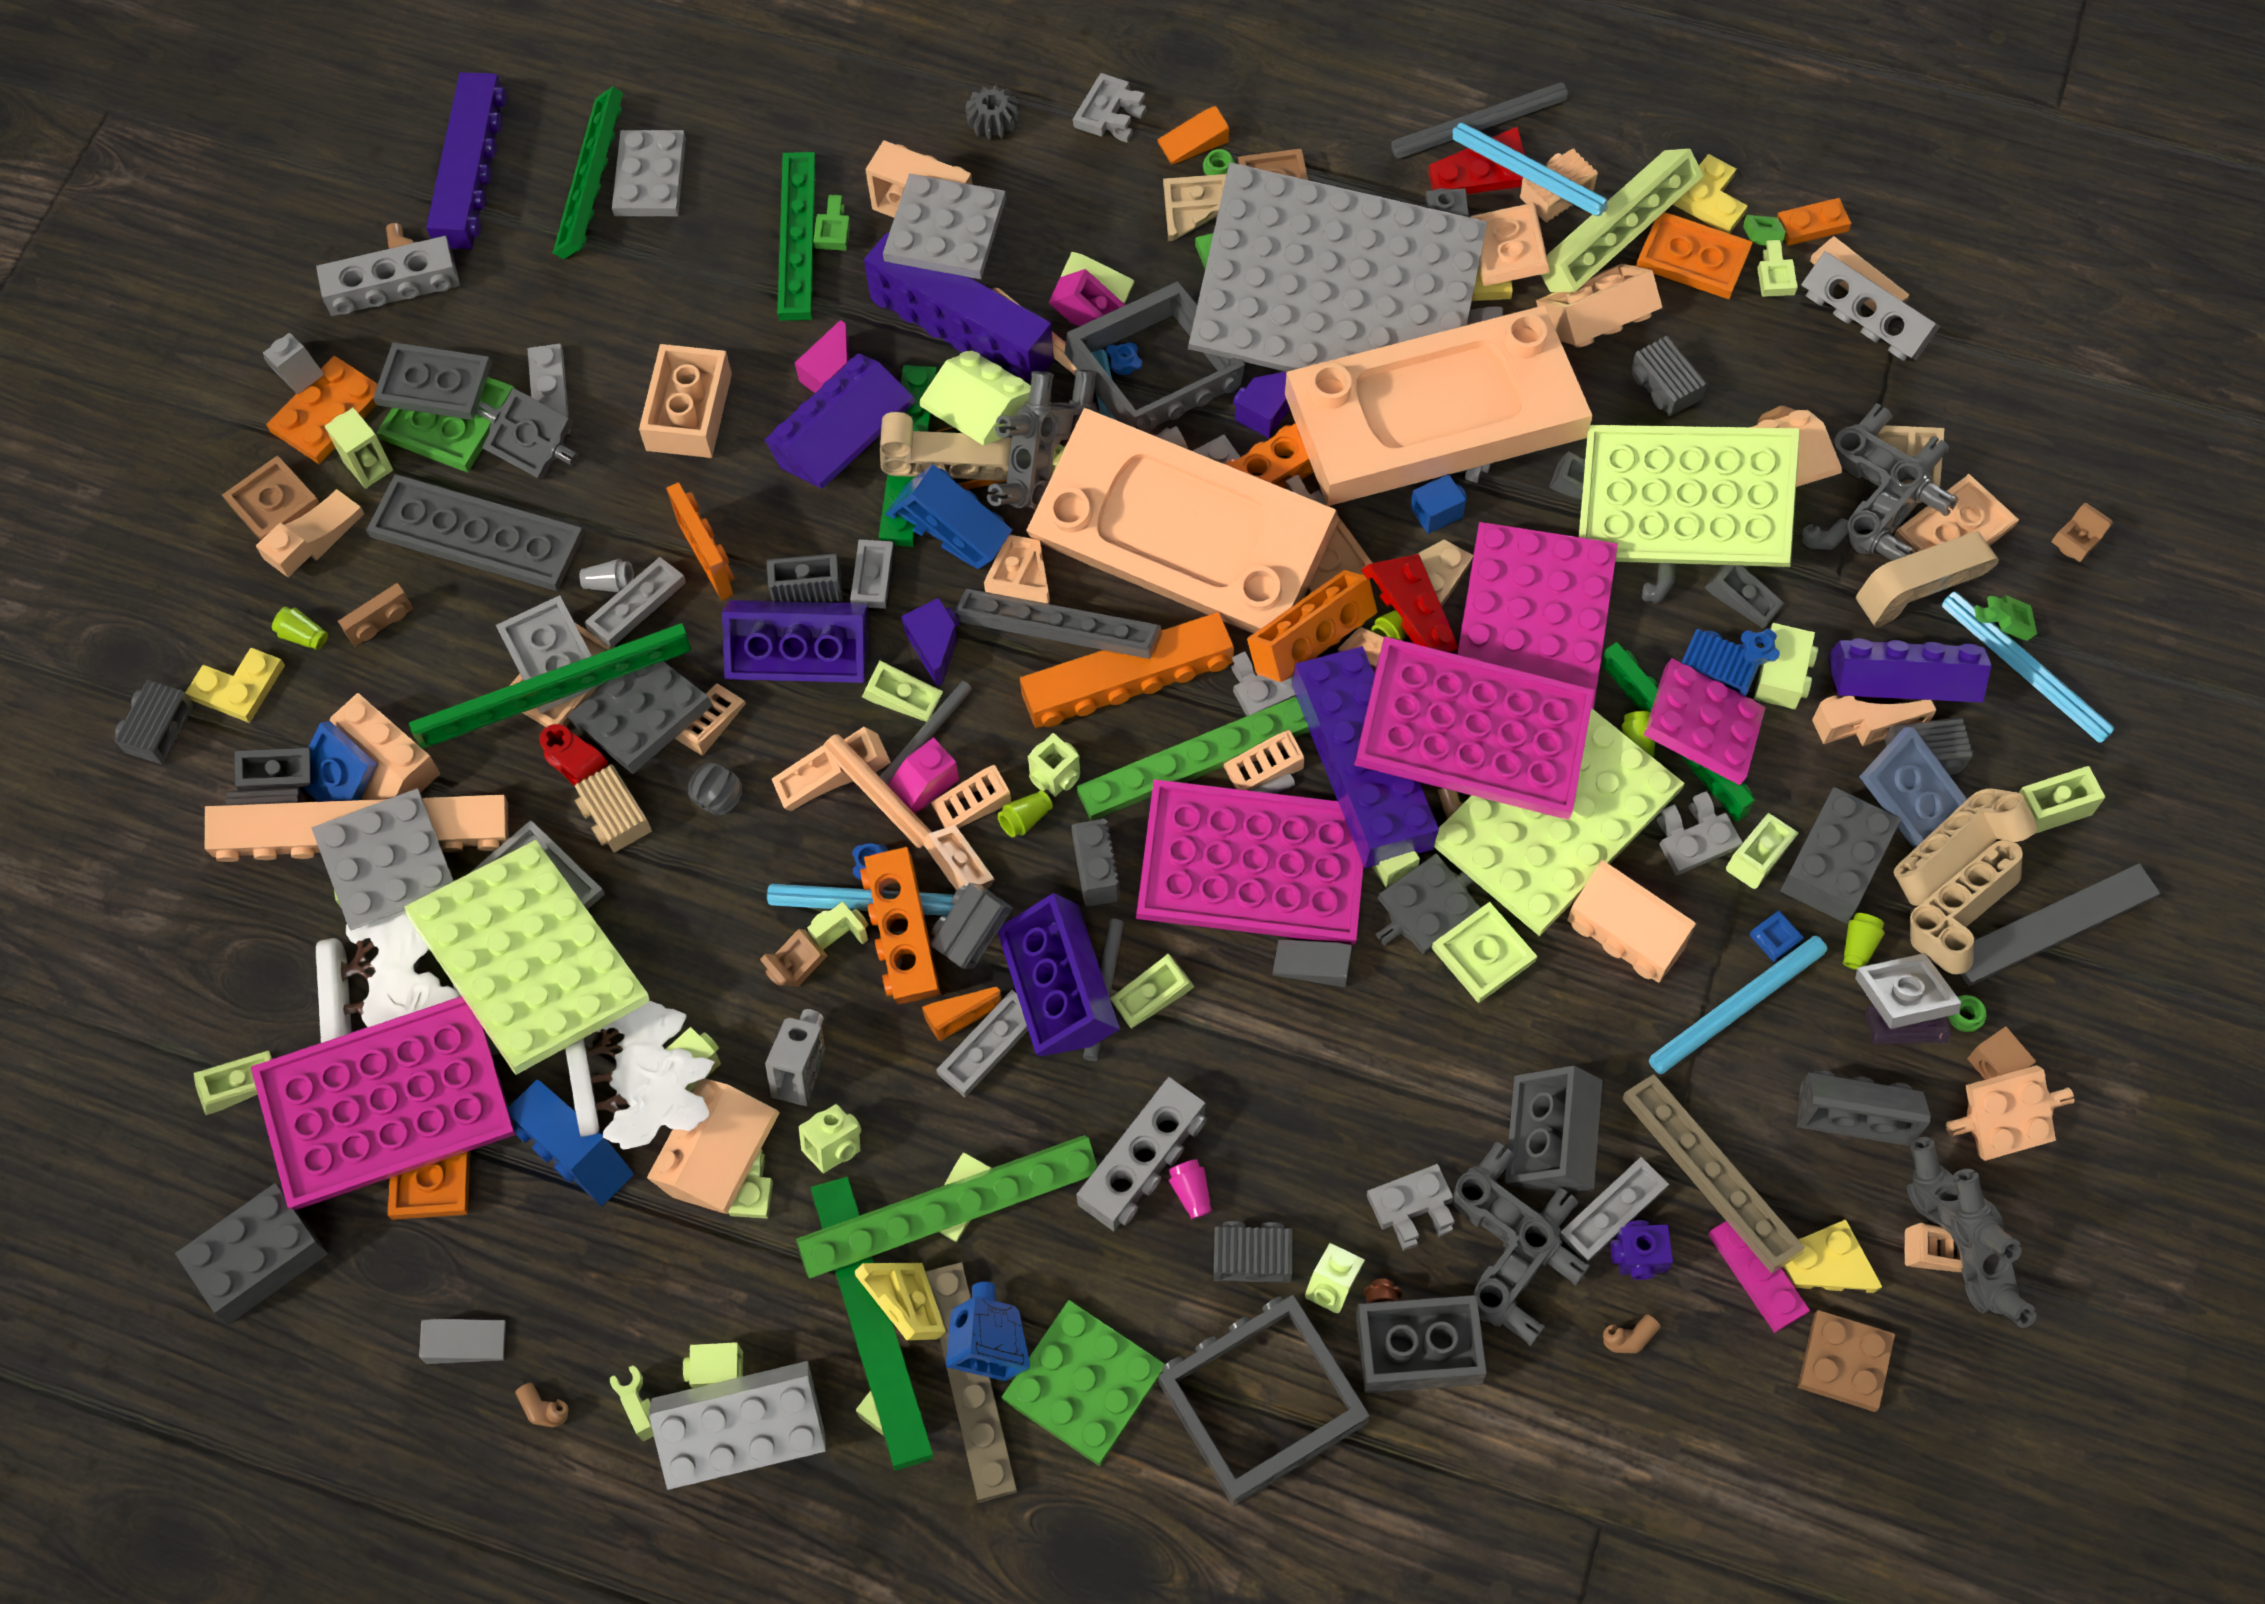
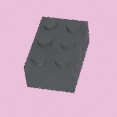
M1833 787L1780 892L1848 924L1901 819Z
M276 1183L175 1253L214 1314L228 1324L234 1322L328 1255L300 1211L293 1208L288 1209L284 1192Z
M1477 1295L1358 1304L1356 1324L1364 1393L1482 1385L1486 1376V1366Z

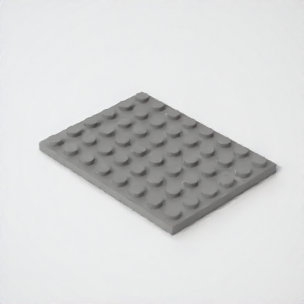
M1229 162L1188 349L1229 359H1241L1243 362L1287 372L1466 326L1487 221Z

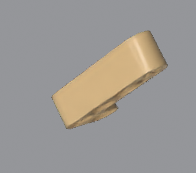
M890 412L883 416L881 424V469L886 474L893 476L916 477L934 464L936 467L947 471L953 479L1007 480L1012 438H1003L983 446L964 433L913 431V420L909 415L901 412Z
M1979 531L1971 532L1882 565L1870 575L1856 595V600L1874 627H1882L1897 618L1909 602L1982 576L1994 568L1999 559Z
M1998 789L1980 790L1970 796L1895 867L1893 873L1910 904L1919 906L1990 847L1997 839L2011 842L2025 840L2038 830V824L2022 794Z
M2008 840L1995 842L1916 907L1910 917V941L1912 946L1921 954L1925 953L1933 963L1948 973L1962 974L1967 972L1973 965L1974 937L1966 927L2019 883L2022 876L2023 859L2021 847L2017 843Z

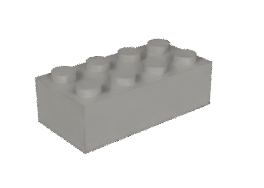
M808 1361L652 1398L649 1418L667 1490L825 1452L826 1435Z

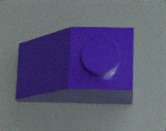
M1286 372L1255 377L1246 388L1242 387L1236 394L1233 402L1236 406L1235 420L1270 438L1290 411L1285 396Z
M939 598L901 616L904 633L936 686L944 682L957 644L955 627L959 626L953 610L950 607L945 609Z

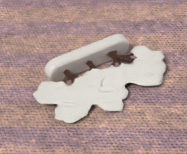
M405 911L352 931L346 925V935L351 942L359 947L350 964H347L344 946L338 939L329 938L317 942L316 963L321 1043L350 1034L351 1013L358 1012L366 1026L370 1027L457 998L460 995L458 991L449 986H440L439 979L432 973L426 972L418 975L414 972L413 965L428 951L429 947L413 926ZM370 938L371 942L366 947H362L363 940ZM374 946H377L379 949L378 955L370 963L361 965L360 962L366 961V957L363 955ZM372 967L375 973L373 975L366 974L365 969ZM358 973L367 979L369 994L363 1002L350 1004L348 977Z
M649 1001V1003L597 1030L596 1032H600L603 1035L594 1047L585 1046L583 1038L565 1048L581 1137L598 1133L597 1111L603 1109L614 1113L613 1121L603 1131V1138L614 1143H620V1148L623 1150L649 1144L662 1125H666L670 1129L691 1131L699 1122H703L709 1117L710 1112L704 1102V1098L694 1095L685 1090V1088L690 1083L704 1079L711 1071L715 1061L703 1057L693 1058L691 1052L681 1048L667 1051L663 1047V1044L668 1039L675 1036L681 1030L686 1014L675 1009H666L662 1004ZM609 1028H615V1029H616V1030H615L614 1032H612L611 1034H607V1029H609ZM619 1033L625 1035L624 1039L618 1044L610 1047L605 1046L611 1044L609 1039ZM619 1048L622 1052L617 1054L612 1053L610 1050ZM605 1053L616 1059V1069L611 1073L590 1076L588 1059ZM602 1081L609 1082L610 1086L617 1091V1095L604 1102L595 1103L592 1084ZM629 1104L630 1107L622 1110L617 1105Z

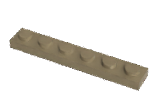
M1655 1074L1624 1093L1622 1100L1771 1274L1803 1253L1805 1247Z
M962 1262L926 1271L946 1330L940 1337L945 1363L951 1312L953 1308L971 1299ZM947 1367L978 1503L1017 1493L990 1378Z

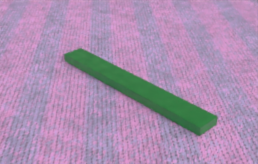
M681 623L409 722V726L418 745L425 749L690 652L692 648L684 626Z
M848 1177L810 1187L822 1229L859 1216ZM871 1256L834 1271L893 1469L897 1471L933 1460V1453L893 1323L855 1274V1270L863 1263H874Z

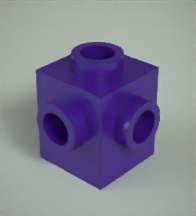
M1631 1221L1626 1223L1625 1227L1620 1228L1615 1237L1616 1240H1611L1612 1262L1614 1264L1619 1263L1620 1275H1631L1634 1280L1651 1279L1655 1277V1273H1667L1673 1263L1668 1225H1648L1647 1221Z

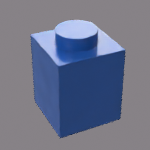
M1447 474L1413 490L1410 509L1426 533L1429 534L1463 518L1467 496L1463 487L1460 484H1455L1450 475Z

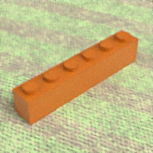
M1219 612L1162 630V635L1150 659L1102 650L1020 677L1021 693L1035 729L1043 726L1053 727L1060 724L1064 719L1076 715L1086 716L1093 713L1097 708L1109 704L1119 705L1126 702L1130 697L1142 693L1152 694L1159 691L1163 686L1175 682L1185 683L1192 680L1196 675L1208 671H1221L1233 663L1234 646Z

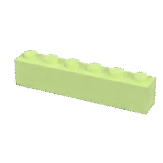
M1691 149L1664 150L1608 200L1606 212H1603L1601 216L1592 214L1546 255L1549 273L1541 274L1550 292H1576L1704 177Z

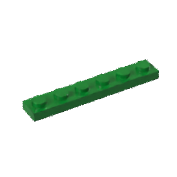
M614 86L596 97L553 249V254L563 260L575 252H580L587 241L585 232L587 225L594 215L592 206L595 197L601 189L599 181L601 173L608 163V158L606 157L608 147L615 137V132H613L615 121L619 118L622 111L620 103L623 92Z
M815 152L783 153L777 310L779 321L812 320L816 189Z
M903 365L901 385L916 401L904 412L913 420V431L930 432L932 413L920 406V399L937 375L936 367ZM887 475L879 541H891L894 546L914 547L916 532L913 531L915 525L899 515L892 519L885 515V513L904 486L915 477Z
M1616 642L1606 649L1601 666L1640 711L1651 712L1659 685L1654 678L1646 676L1639 668L1634 655L1630 651L1624 650ZM1677 753L1736 822L1749 814L1755 800L1751 790L1744 782L1738 785Z

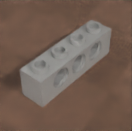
M446 236L316 266L321 295L331 316L349 314L352 311L379 307L386 303L412 299L416 296L437 291L442 292L460 286L454 255Z
M1824 251L1801 284L1809 290L1805 295L1820 306H1823L1825 302L1836 308L1833 314L1847 324L1855 320L1864 326L1860 331L1862 334L1876 343L1882 338L1891 344L1888 351L1903 361L1908 356L1917 360L1941 327L1826 251ZM1840 282H1847L1849 285L1848 294L1842 299H1836L1833 294L1834 287ZM1867 300H1874L1877 305L1875 313L1870 317H1863L1861 314L1862 304ZM1895 318H1902L1904 321L1903 331L1896 336H1891L1888 331L1889 323Z
M1168 1077L1076 1194L1078 1206L1114 1232L1121 1223L1126 1226L1136 1214L1138 1206L1135 1204L1145 1193L1149 1196L1158 1186L1161 1180L1159 1173L1166 1164L1172 1166L1179 1159L1184 1151L1182 1144L1189 1135L1195 1137L1203 1128L1207 1120L1204 1116L1205 1102ZM1163 1121H1172L1178 1126L1171 1133H1164L1157 1128ZM1140 1150H1149L1155 1155L1151 1161L1146 1163L1138 1161L1134 1156ZM1119 1179H1126L1132 1184L1131 1188L1126 1192H1117L1111 1186Z

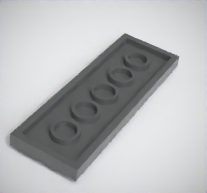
M396 474L366 530L371 538L557 592L585 535L583 529L578 526Z

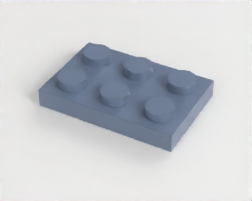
M1904 727L1859 776L1883 809L1901 819L1898 829L1914 849L1967 800L1914 727Z

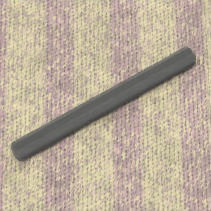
M1559 82L1398 138L1391 142L1392 153L1395 158L1399 159L1453 140V128L1457 127L1459 123H1465L1480 131L1566 101L1568 90L1564 83Z

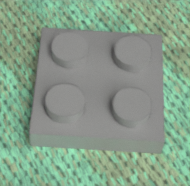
M1925 953L1857 968L1855 979L1890 1029L1959 1014L1961 1001Z

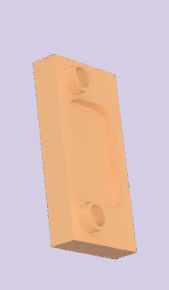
M1545 305L1286 372L1285 396L1327 506L1587 438L1592 420V413Z
M1084 408L1026 531L1031 539L1040 540V545L1205 614L1211 615L1219 612L1222 621L1254 634L1304 598L1339 519L1334 508Z

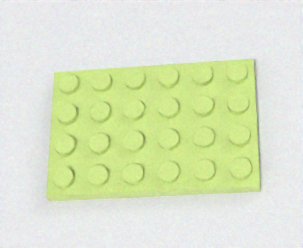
M1590 425L1587 434L1579 538L1618 543L1615 562L1791 567L1800 430L1799 428Z
M1591 708L1573 813L1569 820L1471 795L1439 827L1434 847L1537 935L1541 936L1580 895L1598 864L1602 860L1610 864L1682 790L1684 782Z
M537 840L404 906L407 917L515 1075L649 1003V996L646 990Z

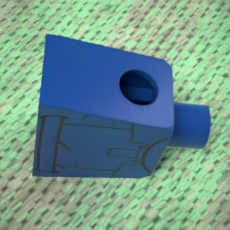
M979 1282L972 1286V1298L953 1308L951 1312L946 1367L1007 1381L1030 1368L1020 1313L1015 1306L996 1301L995 1284Z

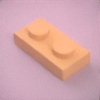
M956 825L926 835L923 845L956 891L963 885L967 887L969 882L982 885L986 889L990 888L995 879Z

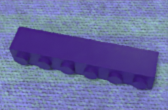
M459 72L426 226L430 239L446 236L451 249H473L475 237L480 235L479 215L480 210H484L486 206L484 191L486 184H489L491 181L490 161L491 158L496 156V132L501 131V108L505 107L507 103L506 89L501 87L497 74Z

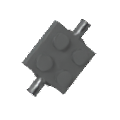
M515 388L512 389L506 402L498 410L485 402H481L478 405L489 413L477 408L476 414L491 421L490 433L482 447L485 450L541 480L544 479L551 463L556 458L568 463L570 466L576 464V461L567 457L566 454L577 460L579 454L563 446L564 438L574 420Z
M1434 854L1379 894L1378 900L1389 912L1392 923L1376 933L1378 940H1381V944L1386 946L1387 943L1402 934L1411 940L1422 955L1432 949L1433 942L1480 909L1467 889V886L1474 882V880L1464 872L1456 875V873L1449 870L1437 854Z

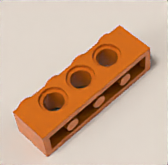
M1296 423L1292 426H1284L1277 432L1276 436L1266 442L1255 444L1247 454L1239 459H1232L1225 464L1250 475L1252 473H1261L1263 475L1255 477L1284 489H1288L1286 480L1296 475L1302 480L1314 473ZM1279 456H1288L1290 458L1283 459Z
M1343 570L1248 637L1247 641L1256 674L1278 682L1285 681L1292 677L1296 663L1317 658L1322 652L1339 643L1343 637L1354 629L1361 627L1365 621L1378 613L1370 579L1368 580L1365 575Z
M904 847L865 856L866 868L860 869L864 890L871 889L873 903L867 906L872 926H879L881 938L875 939V945L879 960H886L888 974L882 975L887 997L893 996L896 1003L900 1005L941 995L912 856L908 848ZM890 884L901 886V891L896 898L885 899L882 897L886 886ZM905 919L908 921V928L904 933L900 935L890 933V926L895 920ZM905 954H912L916 956L915 965L906 971L898 969L897 963L899 958Z

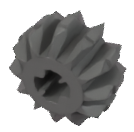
M997 85L990 90L982 86L981 93L972 92L971 100L967 101L965 108L967 124L970 129H974L977 137L986 134L990 141L993 135H998L1003 139L1004 132L1013 133L1015 124H1018L1020 118L1016 96H1011L1008 88L999 91Z

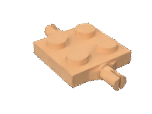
M2037 1065L1966 1085L1969 1102L1967 1116L1947 1121L1946 1127L1948 1128L1946 1130L1950 1137L1971 1132L1976 1141L1978 1156L1986 1161L2056 1141L2052 1120L2053 1109L2073 1104L2074 1098L2072 1097L2074 1095L2068 1087L2049 1093L2044 1069Z

